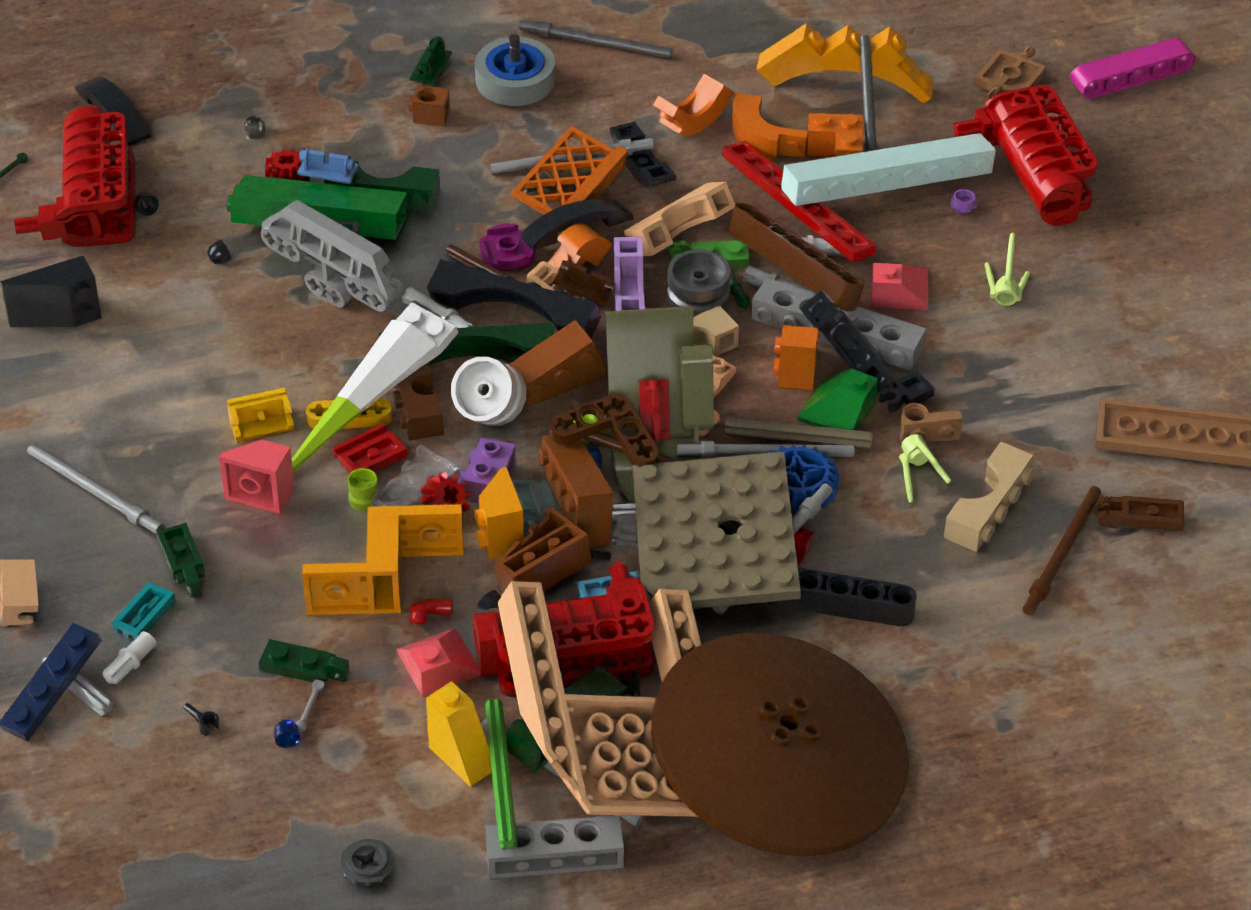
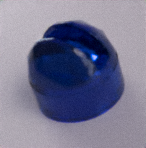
M283 719L274 727L276 745L282 748H290L300 742V730L294 721Z

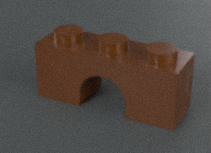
M428 362L393 387L396 388V391H393L395 408H401V412H398L400 428L406 429L409 440L444 435L443 412L438 394H433L432 371Z

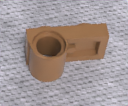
M911 403L906 405L902 410L901 443L905 438L914 434L921 435L926 443L960 439L963 420L961 411L929 413L928 409L922 404Z

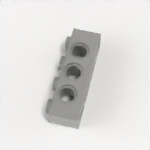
M620 815L516 823L517 847L513 850H502L499 847L497 825L485 826L489 879L624 868V844Z

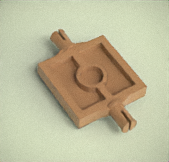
M1027 46L1021 54L998 49L976 75L974 85L990 91L985 96V100L988 101L1002 92L1036 86L1045 76L1046 66L1031 59L1036 53L1033 47Z

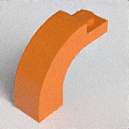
M703 74L694 91L683 102L672 104L658 96L653 106L661 110L659 114L662 117L659 121L660 123L680 135L691 136L700 133L711 125L725 110L735 92L708 75Z
M735 93L732 131L738 143L746 140L770 161L774 162L777 161L778 155L805 159L808 131L769 124L761 117L762 96Z

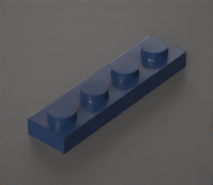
M72 623L0 720L2 730L28 742L102 640L99 634Z

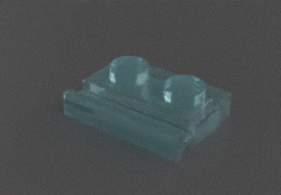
M511 479L523 508L524 531H529L528 528L533 523L539 524L546 517L545 511L550 506L559 512L547 480H542V483H535V480Z

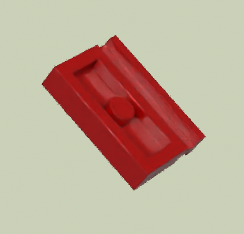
M382 423L334 446L333 456L335 458L338 457L340 464L349 474L359 468H367L377 472L406 458L407 448Z

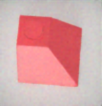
M873 263L871 307L928 310V267Z
M456 628L397 649L398 655L422 697L433 694L451 681L457 685L481 676L479 667Z

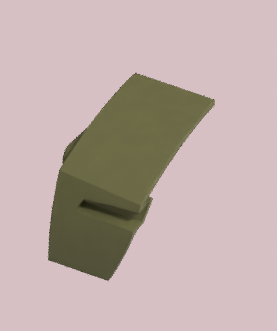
M693 306L606 311L609 395L622 394L626 396L639 416L638 381L669 380L670 439L654 441L657 445L658 453L679 461L700 459V456H677L676 454L677 444H699V430L714 428L712 345L694 346ZM615 406L611 408V410L616 409L618 412L622 411V408L617 409ZM626 427L622 430L629 437L638 435V431L633 427ZM610 429V436L615 437L612 430ZM611 449V465L615 467L616 483L621 492L631 502L635 503L633 465L626 454Z

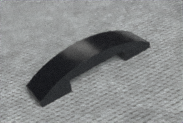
M96 77L75 86V91L87 104L94 103L96 107L102 109V113L120 112L125 116L128 128V146L151 137L150 131L138 111L124 93L111 81L103 77ZM112 123L113 129L116 130V123Z
M635 121L610 128L614 144L619 143V140L630 139V141L645 139V134ZM650 149L632 152L633 155H629L626 158L625 165L639 183L646 187L676 180V175L666 162L659 163Z
M590 199L577 201L546 213L531 223L520 235L521 239L532 250L558 243V233L565 231L572 225L578 223L588 224L601 220L608 227L633 220V214L621 203L612 200Z
M820 290L800 308L813 327L818 328V331L822 332L850 369L852 368L878 378L877 394L894 380L864 335L823 290Z

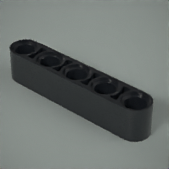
M798 567L801 599L767 602L777 607L894 626H906L914 620L917 595L912 587L904 584Z

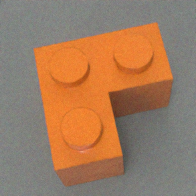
M808 113L807 156L837 157L863 152V115Z
M783 325L782 336H776L774 354L780 355V358H774L773 375H779V388L813 391L818 351V328Z

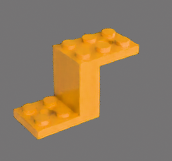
M413 505L368 507L366 562L302 564L306 615L401 613L402 557L463 556L462 506ZM434 529L437 532L430 533L426 532V530ZM337 587L341 588L342 590L335 591L331 590V588Z

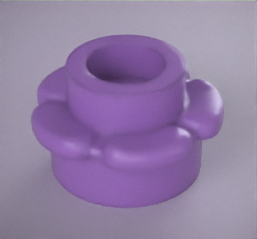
M968 189L955 191L951 198V208L959 214L970 213L972 209L977 207L975 194Z

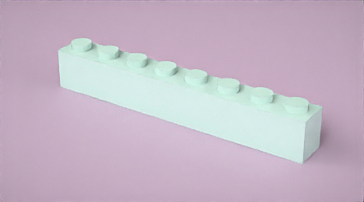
M981 133L787 164L784 165L781 189L795 206L989 174L993 170L996 149Z

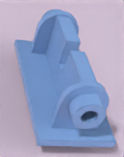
M306 148V150L300 151L299 161L303 162L297 175L350 184L359 164H355V159H351L350 155L330 153L329 159H326L325 152Z

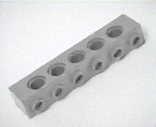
M766 277L752 299V320L782 329L783 325L814 328L800 308L816 293ZM858 306L855 311L842 310L864 335L883 362L909 371L913 370L924 351L927 328ZM819 331L818 341L831 345L822 332Z

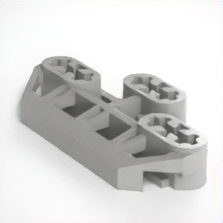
M295 200L262 222L261 238L270 249L293 262H299L302 258H305L313 264L310 267L312 270L304 276L305 284L312 293L330 304L342 308L353 298H356L376 311L383 312L404 295L405 290L399 278L394 276V271L385 267L391 261L381 247L304 203Z

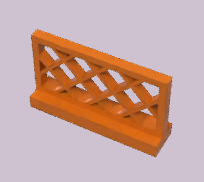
M571 125L513 189L511 196L543 215L554 210L547 206L546 202L560 201L561 206L577 201L598 199L624 169L628 150L620 145L614 150ZM571 137H574L581 141L583 146L569 147L568 141ZM591 152H600L606 155V157L593 160ZM585 153L587 160L574 161L572 154ZM555 155H567L568 162L555 163L553 157ZM590 168L591 174L578 176L576 169ZM571 169L573 177L559 178L557 170ZM552 171L553 178L540 179L539 173ZM575 184V192L563 193L561 185ZM556 186L558 193L544 194L542 187ZM537 187L539 195L529 196L523 191L525 188Z

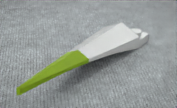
M411 302L396 320H391L292 458L293 473L361 412L402 380L440 355L459 333L457 327Z

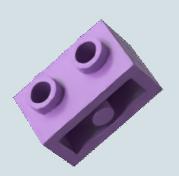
M480 438L477 448H472L470 452L468 469L463 470L460 477V483L467 482L466 487L463 488L464 492L472 494L471 498L466 501L479 503V495L500 468L507 467L509 475L512 477L516 467V444Z

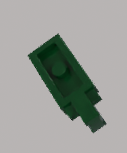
M187 523L156 531L157 539L174 580H176L177 584L185 583L190 597L201 595V581L199 578L205 577L204 566Z
M269 639L258 662L259 670L308 682L327 680L328 678L346 682L350 673L349 660L337 657L333 653Z

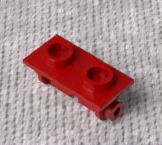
M669 380L638 381L639 417L654 441L670 439Z

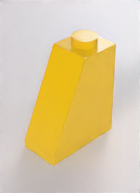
M451 681L426 697L429 748L471 787L492 773L490 749L473 700Z

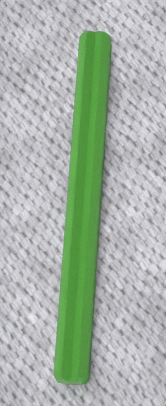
M489 699L485 703L499 847L502 850H513L517 847V835L503 702L500 699H495L494 701Z

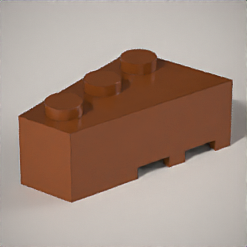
M576 320L508 364L513 366L524 379L526 385L525 404L528 407L608 375L593 341Z
M550 506L545 511L546 517L539 524L533 523L528 528L529 534L522 541L517 540L495 562L499 592L503 594L511 581L539 582L542 584L543 591L591 564L588 534Z

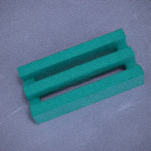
M148 582L111 622L113 631L119 633L121 630L123 636L129 638L131 635L133 640L143 631L148 633L176 602L175 594ZM153 594H156L148 604H145ZM138 610H139V614L130 622V624H127L128 621H129V620L138 612Z

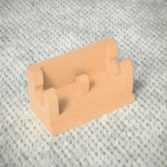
M35 559L0 560L1 627L33 623V616H21L19 614L23 612H38L39 603Z

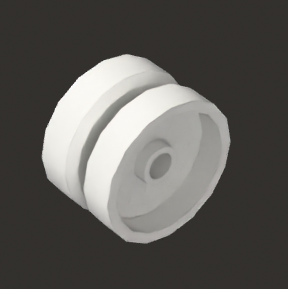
M475 357L464 362L456 371L451 383V397L455 408L464 417L488 426H502L513 421L522 411L526 401V385L522 375L513 366L491 357Z

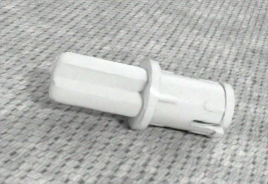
M143 631L127 648H121L118 652L119 656L102 673L106 682L118 684L132 669H138L140 661L156 647L157 642L154 637Z

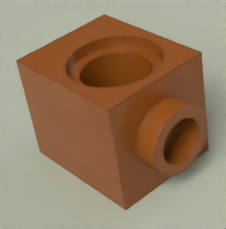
M418 85L415 95H411L409 99V111L413 112V123L445 126L450 112L449 89Z

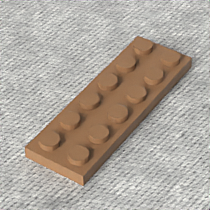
M1100 398L1095 448L1251 467V416Z

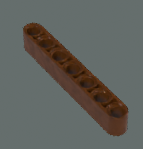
M746 203L735 204L728 227L730 234L816 294L823 290L841 310L855 311L857 309L865 284L862 279L758 208Z

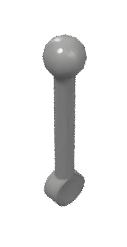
M322 680L312 682L313 692L301 719L296 721L294 726L295 730L299 733L307 729L306 721L316 698L325 689V684Z

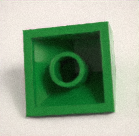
M851 368L823 379L798 414L797 420L816 427L857 431L876 404L878 378Z

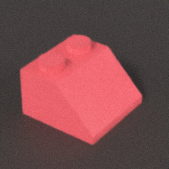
M259 440L222 452L219 456L224 499L278 514L281 513L295 489L291 449L289 446Z

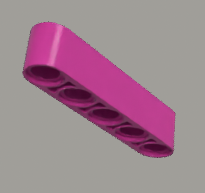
M1172 38L1079 65L1072 71L1070 80L1085 98L1093 99L1185 72L1195 64L1196 56L1180 38Z

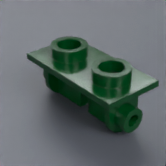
M436 36L430 40L429 47L425 49L416 65L410 81L430 85L436 84L452 54V51L445 50V43L442 37Z

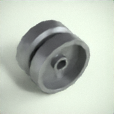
M696 249L685 251L674 257L668 267L667 281L669 285L667 301L669 308L693 306V317L719 305L724 310L728 308L731 269L729 263L721 255L709 250Z

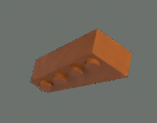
M549 435L542 436V448L538 449V461L540 466L544 468L561 514L588 534L590 548L610 546L614 493L582 439L562 445L553 442Z

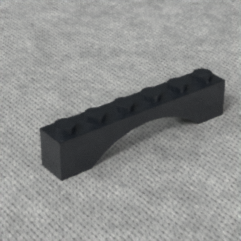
M440 259L427 286L431 299L445 306L460 309L484 302L518 304L535 311L549 323L553 322L557 332L576 320L591 339L601 319L597 303L590 298L570 296L559 289L552 291L542 288L534 282H528L527 284L517 281L509 275H495L484 268H470L455 260L449 262Z

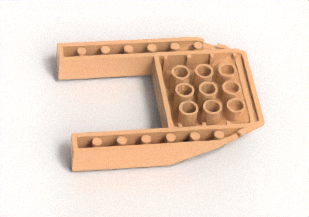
M511 581L498 601L520 714L544 756L587 815L698 817L674 792L658 764L651 737V716L656 697L565 694L542 584L539 582ZM659 589L649 603L654 620L652 643L661 682H663L667 673L678 660L701 645L688 590Z

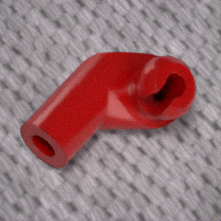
M429 598L412 604L409 612H411L409 620L413 624L426 623V614L452 615L453 600Z

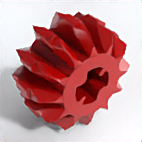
M282 148L281 152H272L271 157L266 158L265 177L310 182V177L297 175L303 162L299 161L300 151L295 152L294 148L285 151Z
M446 472L429 477L426 481L427 484L423 485L419 490L424 496L419 499L418 503L424 505H461L463 518V512L468 511L471 506L466 500L471 498L472 494L464 492L463 489L466 487L467 482L459 484L458 474H453L449 477Z

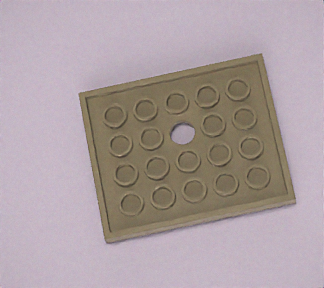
M784 451L654 463L653 465L648 464L642 467L632 466L640 580L644 586L648 603H650L659 589L688 590L692 609L801 599ZM727 520H735L742 525L738 528L737 533L732 535L725 534L718 527Z

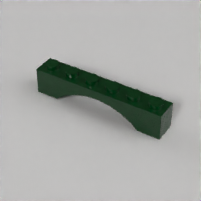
M553 322L457 328L459 333L440 355L429 361V364L432 365L451 358L467 356L491 357L513 362L554 334Z

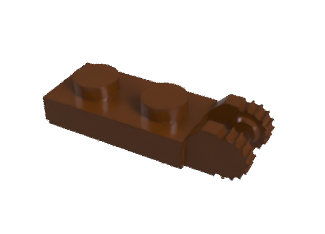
M1103 496L1097 501V509L1100 511L1097 515V523L1104 527L1116 528L1121 525L1125 527L1183 531L1184 501L1134 496Z

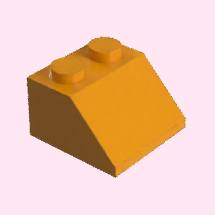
M507 467L500 468L479 495V509L475 510L476 522L480 530L476 531L479 549H485L488 560L500 558L517 540L522 541L524 539L523 508Z

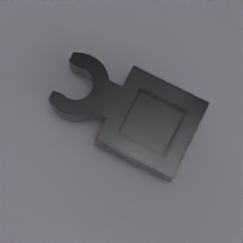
M915 371L894 381L893 388L883 389L880 392L879 401L883 403L891 400L889 401L888 411L895 412L903 403L907 405L911 403L919 404L934 397L935 388L918 371Z

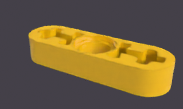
M379 398L363 411L366 412V415H363L361 412L342 429L374 428L382 423L387 426L393 418L391 403L386 399ZM334 400L314 401L306 407V420L310 428L314 429Z

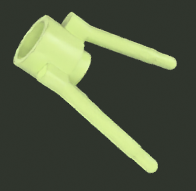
M1011 233L1009 238L1005 276H1002L995 284L990 263L986 262L984 264L990 286V298H995L997 303L1004 306H1010L1016 301H1021L1022 292L1030 276V272L1026 271L1019 285L1015 278L1012 277L1015 249L1014 233Z
M914 434L904 439L901 446L904 453L899 458L903 465L907 499L909 503H913L909 463L920 466L929 461L947 484H950L952 480L938 463L921 435Z

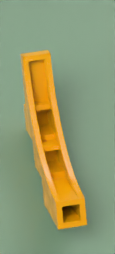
M806 23L760 53L756 70L774 87L791 78L812 72L834 70L862 73L860 37L862 35L847 25L824 40L818 31L813 30ZM889 26L871 38L872 74L908 91L924 104L932 99L934 81L928 73H924L915 64V61L910 56L906 55L907 42L905 38Z

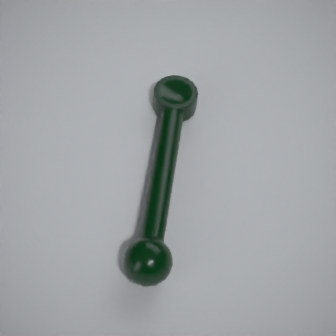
M17 154V159L0 171V179L17 165L26 163L28 161L27 154Z

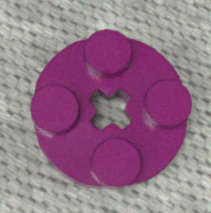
M515 224L493 226L487 230V235L484 238L481 237L479 242L480 256L483 261L500 271L531 266L536 250H532L521 239L520 233L523 230H519L518 225Z

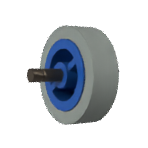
M517 34L492 41L478 52L475 59L477 89L485 98L501 105L523 106L538 102L549 95L554 88V55L543 43L534 39L520 37Z

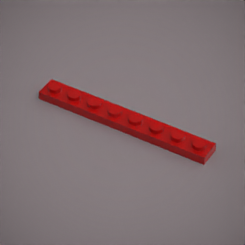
M746 140L723 147L722 157L851 262L860 261L875 255L876 245L823 202L795 206L781 189L783 170Z

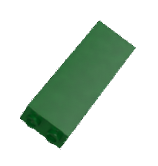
M244 175L239 184L235 185L232 195H229L227 198V212H231V222L262 226V222L268 217L279 212L291 202L298 200L360 236L396 240L407 218V192Z

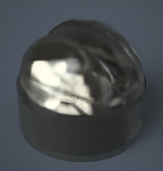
M256 115L249 116L244 122L245 136L250 139L262 138L266 134L264 120Z

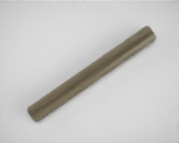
M728 418L725 422V434L728 436L818 445H854V448L871 449L873 439L872 433L867 431Z

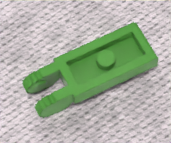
M740 240L691 244L687 241H676L668 247L669 254L672 256L670 262L676 255L685 251L701 249L721 255L729 263L730 268L749 266L748 247Z

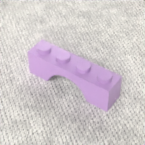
M614 237L615 311L645 309L642 237Z

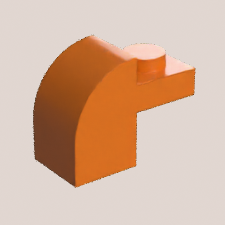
M578 223L567 228L557 238L562 244L548 263L557 270H559L563 260L568 262L569 259L580 266L585 261H588L597 267L613 244L588 225Z

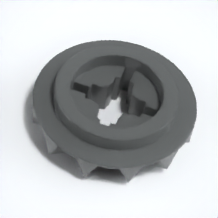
M362 839L350 844L344 850L340 864L344 878H350L354 885L364 883L368 888L370 883L378 882L382 884L386 876L392 875L395 858L391 848L384 842L375 839ZM373 859L374 866L369 865L366 869L362 870V862L367 863Z

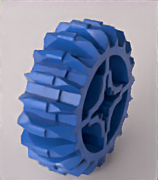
M792 443L788 449L780 446L779 452L784 451L792 516L795 512L799 511L801 503L807 497H812L824 483L828 484L833 490L820 505L821 508L826 509L829 502L834 501L839 489L838 467H835L834 459L828 458L827 452L819 453L817 446L812 449H808L805 444L802 447H796Z

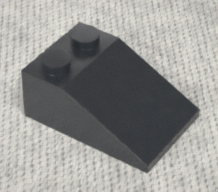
M83 255L0 281L10 327H77L102 319L95 275Z

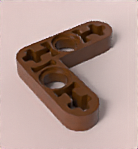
M622 394L608 395L557 414L550 420L549 436L557 444H569L610 428L632 465L642 467L657 463V445L629 399ZM615 406L617 409L622 408V411L618 412L616 409L611 410V408ZM592 414L597 417L598 421L593 424H587L582 420V416ZM561 426L563 429H568V432H564L562 429L557 430V428ZM626 427H633L638 431V435L629 437L622 430ZM641 449L645 455L650 454L649 458H645L644 455L639 456V450Z

